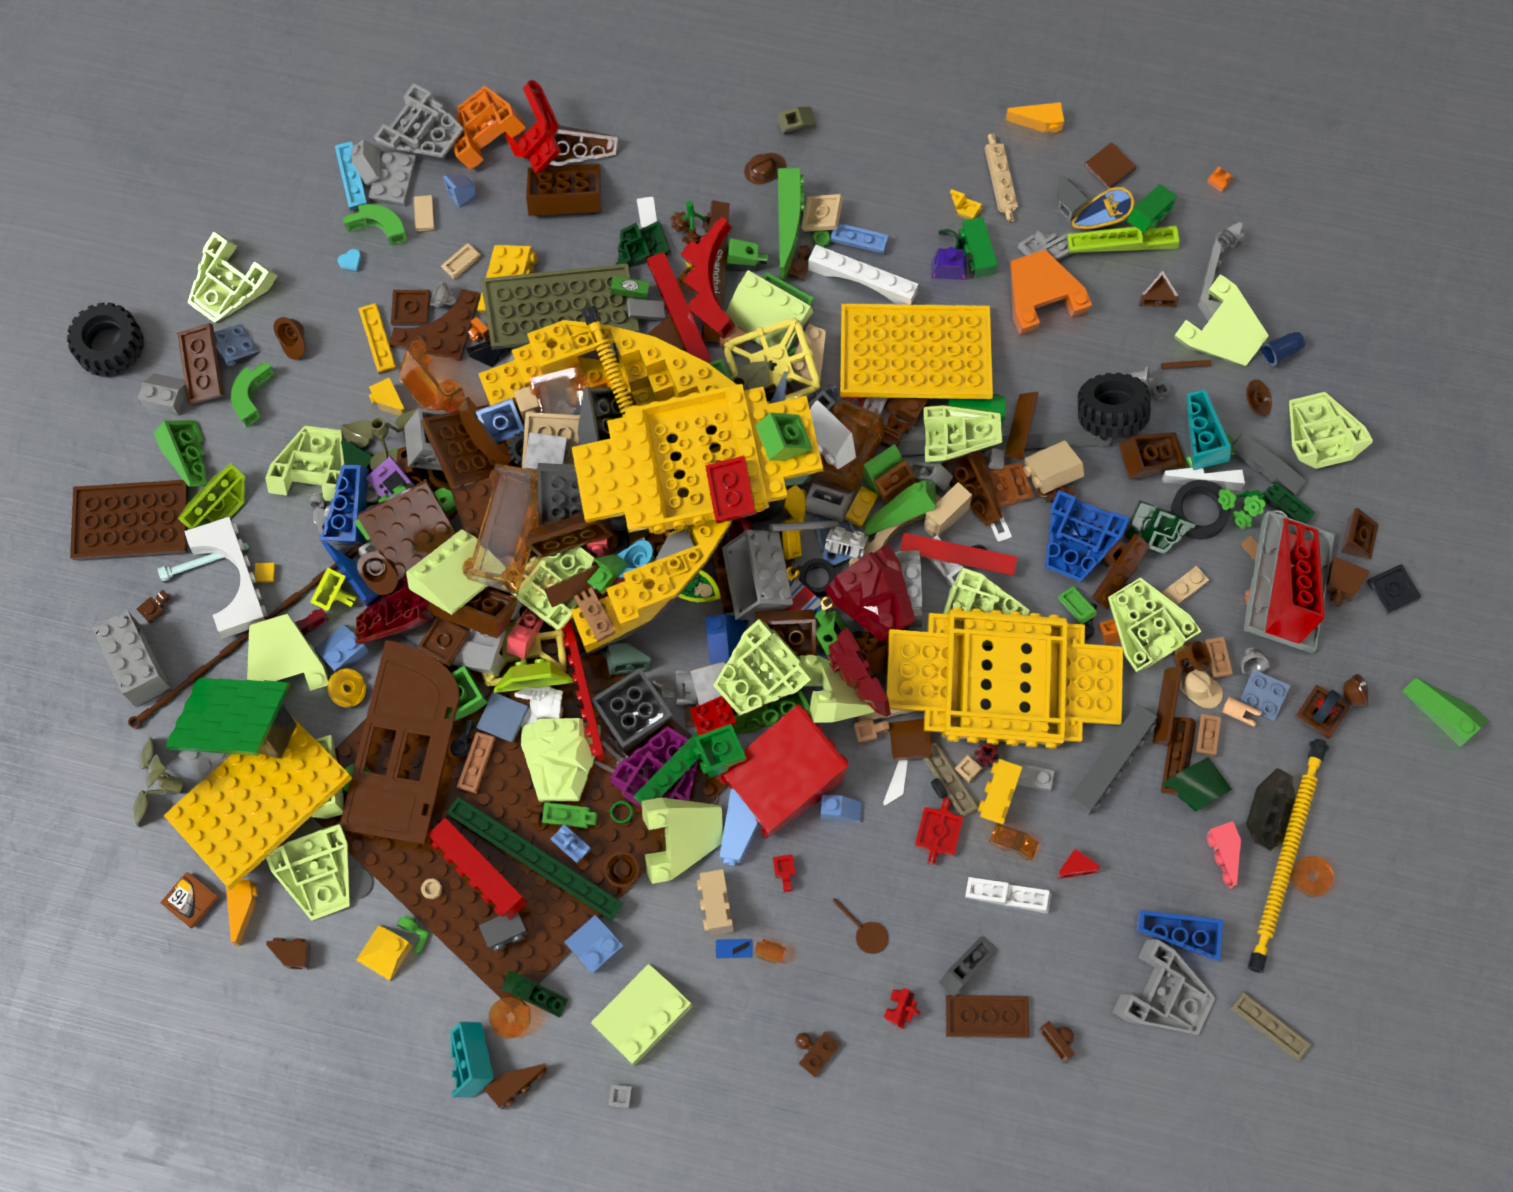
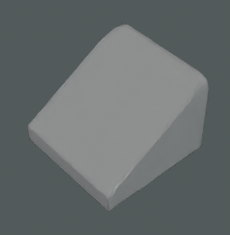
M992 448L983 452L989 471L1004 468L1003 450Z

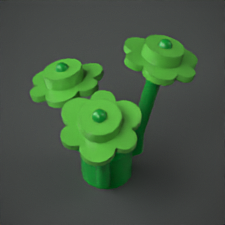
M1229 488L1219 491L1220 497L1218 502L1222 504L1224 510L1234 508L1236 499L1245 497L1244 510L1246 512L1241 510L1240 512L1234 511L1232 514L1234 523L1242 529L1251 527L1252 517L1264 512L1263 507L1266 505V502L1263 499L1265 496L1259 490L1251 492L1246 490L1239 494L1232 493Z

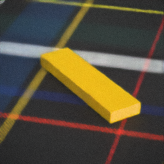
M374 303L358 308L378 373L382 374L397 369L377 304Z

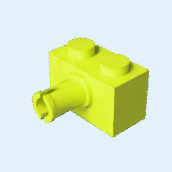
M327 568L310 603L328 611L335 600L352 607L353 602L347 600V598L355 601L357 596L341 589L342 587L340 586L346 576Z

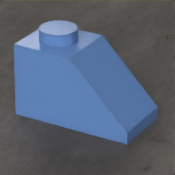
M464 174L445 175L443 177L448 195L458 207L476 196V185L471 178L467 179Z
M822 795L821 820L860 822L862 802L844 796Z

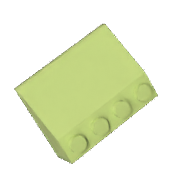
M748 270L739 283L725 314L733 321L735 327H741L747 334L757 330L758 327L764 328L793 318L798 319L804 328L813 311L810 305ZM789 327L765 335L768 347L781 344ZM796 330L786 347L787 353L798 337ZM760 337L752 340L762 346Z
M461 529L409 569L406 574L411 591L452 615L507 570L476 537Z
M648 964L605 1007L591 1024L635 1066L692 1008V1005L673 985Z

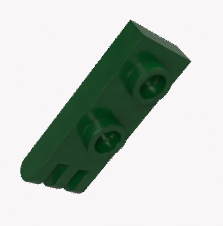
M1275 481L1271 484L1272 487H1268L1266 489L1267 492L1263 493L1264 499L1279 511L1284 512L1288 518L1306 524L1315 514L1311 508Z

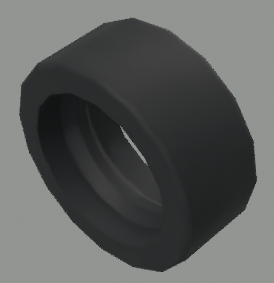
M821 558L811 559L801 567L799 581L817 597L827 595L825 588L834 581L836 576L835 570L827 560ZM813 568L826 570L829 575L828 583L820 588L810 586L806 581L807 572Z

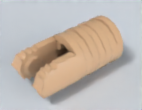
M1230 696L1222 709V713L1253 727L1256 726V722L1243 716L1245 711H1249L1256 716H1260L1262 711Z

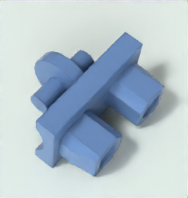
M563 825L551 838V841L577 864L591 849L566 825Z

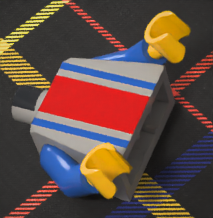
M793 566L786 570L793 605L783 611L813 609L816 615L820 610H825L827 613V609L835 607L834 603H831L829 606L827 605L830 597H825L821 601L799 580L796 579L794 581L793 578L800 574L799 570L795 572V575L791 573Z

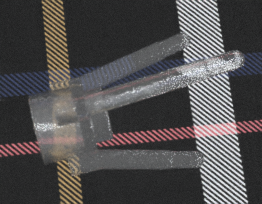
M607 733V738L622 758L605 741H602L601 744L618 760L615 765L617 768L619 763L627 759L628 756L622 751L612 736ZM594 761V764L611 773L615 771V769L603 763Z

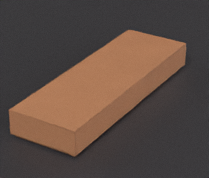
M476 732L457 785L458 789L477 794L496 740L495 737Z

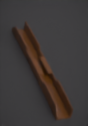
M1211 360L1161 363L1163 370L1211 366Z

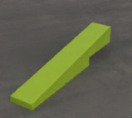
M1177 226L1153 228L1145 233L1136 227L1067 234L1069 253L1178 249L1179 247Z

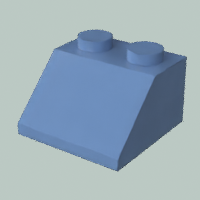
M344 624L314 649L334 673L345 668L350 669L368 653L364 644L358 645L356 643L355 634Z
M596 915L564 942L590 973H593L623 946Z

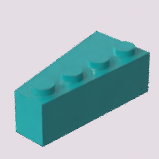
M1206 390L1187 393L1186 413L1193 470L1230 461L1231 446Z

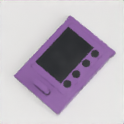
M391 456L366 477L367 481L381 497L387 494L388 496L394 494L393 489L400 484L405 486L410 483L412 486H415Z

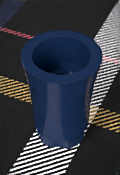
M1300 332L1289 333L1278 339L1262 343L1261 352L1265 361L1270 366L1275 367L1284 359L1304 348L1305 341Z

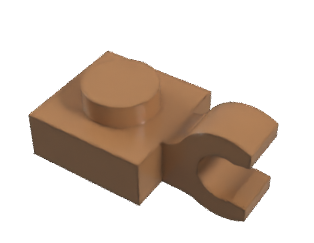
M873 719L854 723L858 744L877 740V733L890 732L888 721L874 724Z

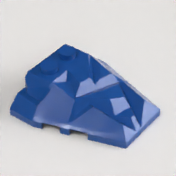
M1058 490L1050 510L1051 521L1045 568L1082 582L1104 558L1105 554L1123 537L1130 518L1113 511L1109 513L1079 501L1075 496Z

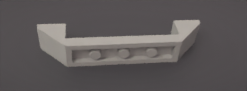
M1238 222L1227 228L1236 238V242L1231 244V247H1236L1237 242L1242 241L1244 231L1241 228L1243 223ZM1222 231L1217 233L1198 304V307L1208 321L1222 304L1212 301L1213 296L1207 293L1218 275H1215V271L1220 268L1222 259H1219L1220 253L1223 254L1225 249L1217 240V236L1220 233L1222 234Z

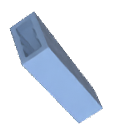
M733 788L730 792L720 851V861H724V864L734 866L735 863H741L760 824L755 821V815Z

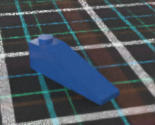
M326 541L322 543L365 606L369 607L381 595L374 593L358 573L357 564Z
M726 614L705 616L710 665L724 661L726 664L741 640V636L746 631L745 620H736L735 616Z

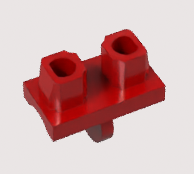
M903 988V990L893 989L890 1000L898 1003L896 1010L887 1008L884 1018L897 1028L903 1029L906 1020L911 1022L913 1015L920 1016L921 1011L916 1009L918 1002L913 1000L915 994L907 988Z

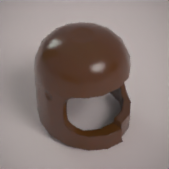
M1194 641L1176 649L1174 662L1176 666H1182V672L1189 673L1195 669L1205 671L1210 668L1211 657L1204 643ZM1184 659L1190 660L1193 666L1188 667L1190 662L1184 665Z

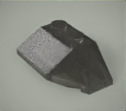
M1276 768L1256 788L1246 822L1254 843L1268 851H1272L1284 842L1295 804V790L1292 784L1294 782L1293 776L1279 768Z

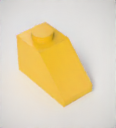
M390 378L369 386L371 402L373 405L377 403L379 410L398 416L406 412Z
M796 484L787 490L788 498H786L782 510L789 519L799 518V522H804L807 510V493Z

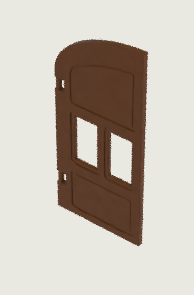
M385 640L340 824L344 831L426 845L433 808L436 803L455 723L456 711L459 706L460 690L454 676L442 663L414 647ZM448 708H452L450 719H446ZM375 727L396 731L386 775L364 772ZM409 733L430 736L420 781L398 778ZM425 804L429 805L427 816L423 815Z

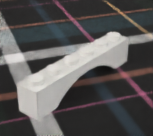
M815 245L809 258L810 271L825 277H841L859 282L881 293L895 304L912 305L918 291L917 283L821 246Z

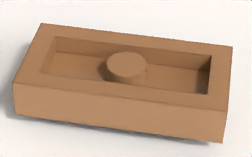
M1224 637L1204 640V645L1207 647L1211 657L1210 672L1212 679L1232 676L1233 672Z
M1207 714L1200 715L1195 749L1196 754L1216 756L1221 717Z

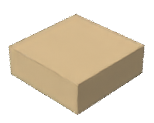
M967 755L954 770L965 781L970 783L982 770V767Z

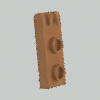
M590 587L588 592L591 596L588 597L585 591L581 592L583 600H580L578 595H575L574 598L597 642H600L616 634L595 592Z

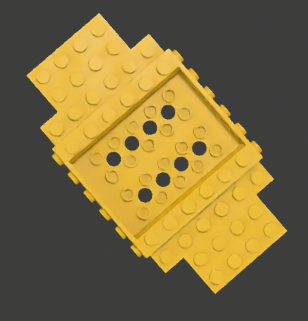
M731 384L726 388H712L703 393L694 392L685 397H672L662 402L653 401L644 406H632L630 409H625L626 417L607 421L611 439L572 447L586 523L625 515L629 533L649 529L650 533L661 534L673 528L679 530L687 525H702L705 521H715L705 467L708 464L745 456L756 512L769 508L768 502L788 498L785 479L823 471L807 396L767 404L764 387L744 391L743 384ZM769 413L798 414L813 450L785 461L769 460L755 425ZM713 425L717 427V432L713 435L707 434L706 429L708 426ZM670 434L678 436V440L675 443L667 442V437ZM714 443L721 446L720 451L717 453L710 451V446ZM679 452L682 454V457L679 461H672L670 459L671 454ZM683 470L685 477L680 480L676 479L674 473ZM682 488L689 490V495L685 498L678 496V491Z
M954 607L947 614L929 613L928 632L889 630L886 696L889 699L890 709L924 711V731L942 732V738H947V741L959 742V739H966L968 743H979L980 740L987 741V744L991 745L1006 742L1008 746H1018V743L1026 744V747L1045 745V748L1056 749L1057 746L1063 744V741L1082 742L1083 723L1121 725L1123 647L1084 644L1085 625L1069 624L1066 622L1067 619L1061 618L1060 615L1041 617V614L1032 613L1030 616L1022 615L1021 612L1003 614V611L993 610L991 613L983 612L982 609L964 611V608ZM987 640L993 644L991 651H985L982 648L984 641ZM1027 643L1031 646L1032 651L1030 654L1022 652V644ZM989 660L992 663V669L989 671L984 670L981 666L982 661ZM1022 663H1028L1031 666L1030 673L1027 674L1021 671ZM987 679L991 682L992 687L990 690H984L981 687L982 680ZM1027 682L1030 685L1031 690L1029 693H1023L1020 690L1021 683ZM982 699H988L991 702L990 709L984 710L981 708L980 702ZM1021 702H1027L1030 705L1029 712L1024 713L1020 710L1019 705Z

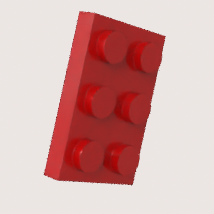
M745 456L705 465L717 524L757 514Z

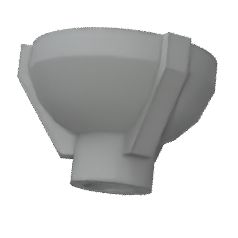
M441 280L435 287L430 298L431 306H451L454 303L455 296L452 295V291L446 282Z
M1248 648L1245 651L1246 655L1241 661V671L1244 675H1250L1253 669L1261 673L1269 669L1268 658L1263 653L1257 652L1256 648Z

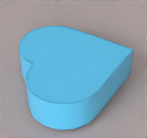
M351 249L347 254H342L338 257V264L342 269L358 272L361 255L358 250Z

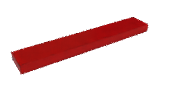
M903 533L900 551H919L921 557L1014 576L1017 562L1016 556Z

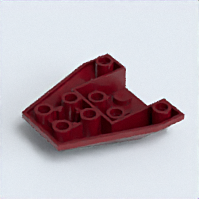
M407 574L398 580L393 592L381 595L356 617V643L358 645L417 629L433 619V615L429 611V601L409 589Z

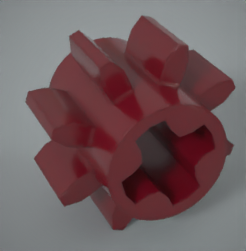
M980 743V750H975L974 753L979 756L976 762L983 763L984 768L987 764L993 766L995 762L993 759H999L1000 756L995 754L998 747L993 748L990 744L983 746ZM984 752H985L986 754L990 753V754H991V755H990V758H989L988 756H985V757H984V756H983Z

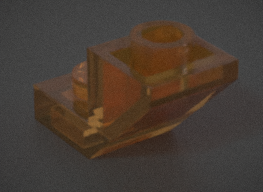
M996 823L989 841L1003 851L1016 852L1026 860H1033L1039 844L1038 841L1028 834Z

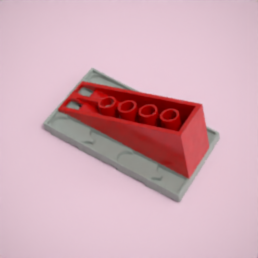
M1268 510L1265 512L1261 522L1244 631L1270 638L1273 641L1287 644L1312 654L1316 651L1320 625L1325 619L1324 600L1335 534Z

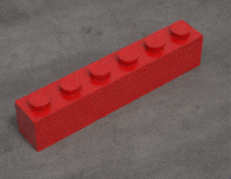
M446 818L428 833V836L432 839L429 843L435 850L441 849L444 852L442 857L449 864L453 862L457 866L455 870L462 877L466 875L470 879L468 884L475 891L478 888L481 890L482 894L480 896L488 904L492 902L496 906L493 909L501 918L505 915L510 920L527 904L514 887Z

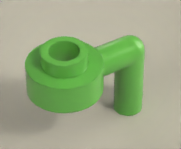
M408 915L400 917L396 924L397 926L420 936L413 949V952L420 954L429 937V932L416 924L417 920Z

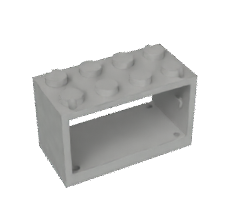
M418 408L406 423L404 429L408 467L443 471L431 443H425V430L421 421L426 417L450 412Z
M746 530L722 547L736 620H755V612L783 611L793 605L779 532Z
M128 610L92 627L122 694L135 707L171 690L141 624Z

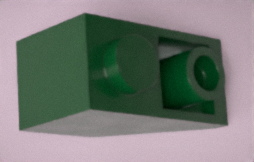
M343 439L341 445L345 465H362L369 469V475L372 472L370 461L374 455L368 450L362 451L353 441L347 442Z

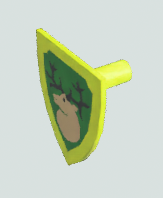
M702 569L678 596L693 602H710L721 599L715 580Z

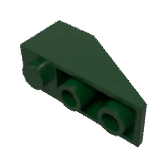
M509 970L501 987L502 990L559 1018L568 1001V998Z

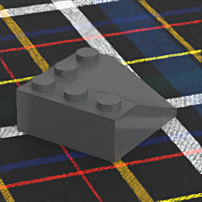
M611 387L584 388L578 425L580 445L611 439L607 421L622 418V415L625 414L620 412L623 408L619 409L618 406L621 403L617 404L616 401L619 399L614 397L618 395L613 394V391L616 389L612 390Z
M641 667L591 699L592 706L624 753L644 741L673 716Z

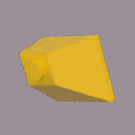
M378 925L356 960L391 981L411 950L412 945L395 933Z

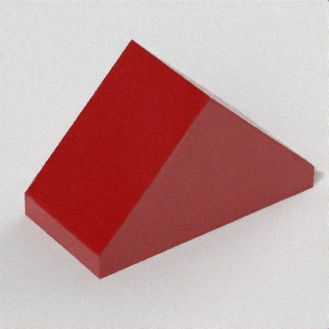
M1074 849L1058 872L1057 878L1063 879L1096 874L1100 867L1077 849Z

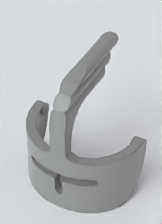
M684 670L676 671V692L664 691L662 683L655 680L652 681V685L660 697H676L677 705L697 704V694L691 672ZM683 684H685V699H683Z

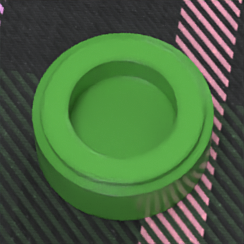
M826 230L816 231L812 237L814 246L818 245L827 248L831 242L829 232Z

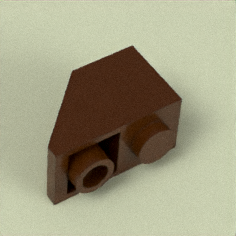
M273 938V941H266L267 947L286 968L309 970L311 945L305 942V939L294 938L293 942L285 941L284 938Z

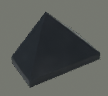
M490 340L466 348L470 358L492 368L502 349H491Z

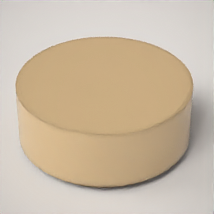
M430 878L423 882L421 892L425 898L434 900L441 895L442 886L438 880Z

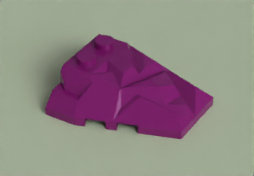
M667 726L650 739L646 745L638 748L627 759L622 760L611 775L610 781L621 790L623 797L642 808V805L634 799L635 794L689 739ZM698 760L662 798L690 801L689 797L694 783L693 779Z

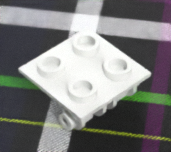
M842 527L831 528L826 538L825 549H828V552L838 554L841 544L839 554H842L843 547L846 545L845 556H847L849 546H851L850 557H863L864 550L862 549H864L869 536L860 531L849 532Z

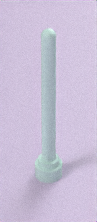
M243 543L245 549L241 551L248 550L249 545ZM210 554L171 568L170 566H162L157 568L161 581L166 582L177 573L225 557L218 554Z

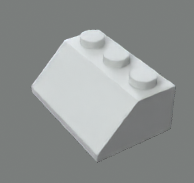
M818 400L815 401L810 409L819 453L825 457L829 465L832 464L838 470L856 458L852 433Z

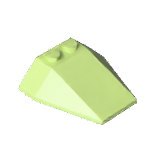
M1326 392L1289 400L1292 448L1299 461L1315 469L1350 461L1373 442L1366 427Z
M950 406L924 407L925 462L927 463L947 461L1002 443L1000 413Z
M341 824L318 830L279 845L266 857L271 872L311 921L350 906L348 842Z

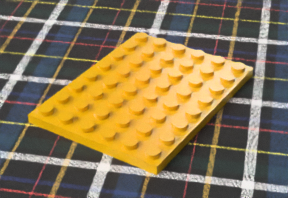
M841 304L840 397L992 399L990 306Z
M294 718L293 720L297 725L281 759L263 754L258 756L232 754L163 815L230 890L352 779L350 774Z

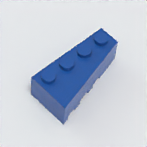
M342 465L335 487L336 492L334 498L331 499V508L328 518L326 517L324 531L320 535L319 541H326L329 544L364 545V535L354 521L358 519V513L366 510L368 487L366 477L368 476L369 469L362 465Z
M1142 910L1137 912V933L1158 939L1161 942L1209 960L1220 961L1222 919Z

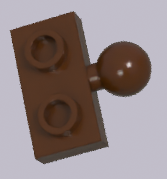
M825 1031L814 1044L809 1034L799 1033L796 1036L795 1043L798 1048L807 1049L808 1052L798 1065L815 1077L839 1048L840 1044Z

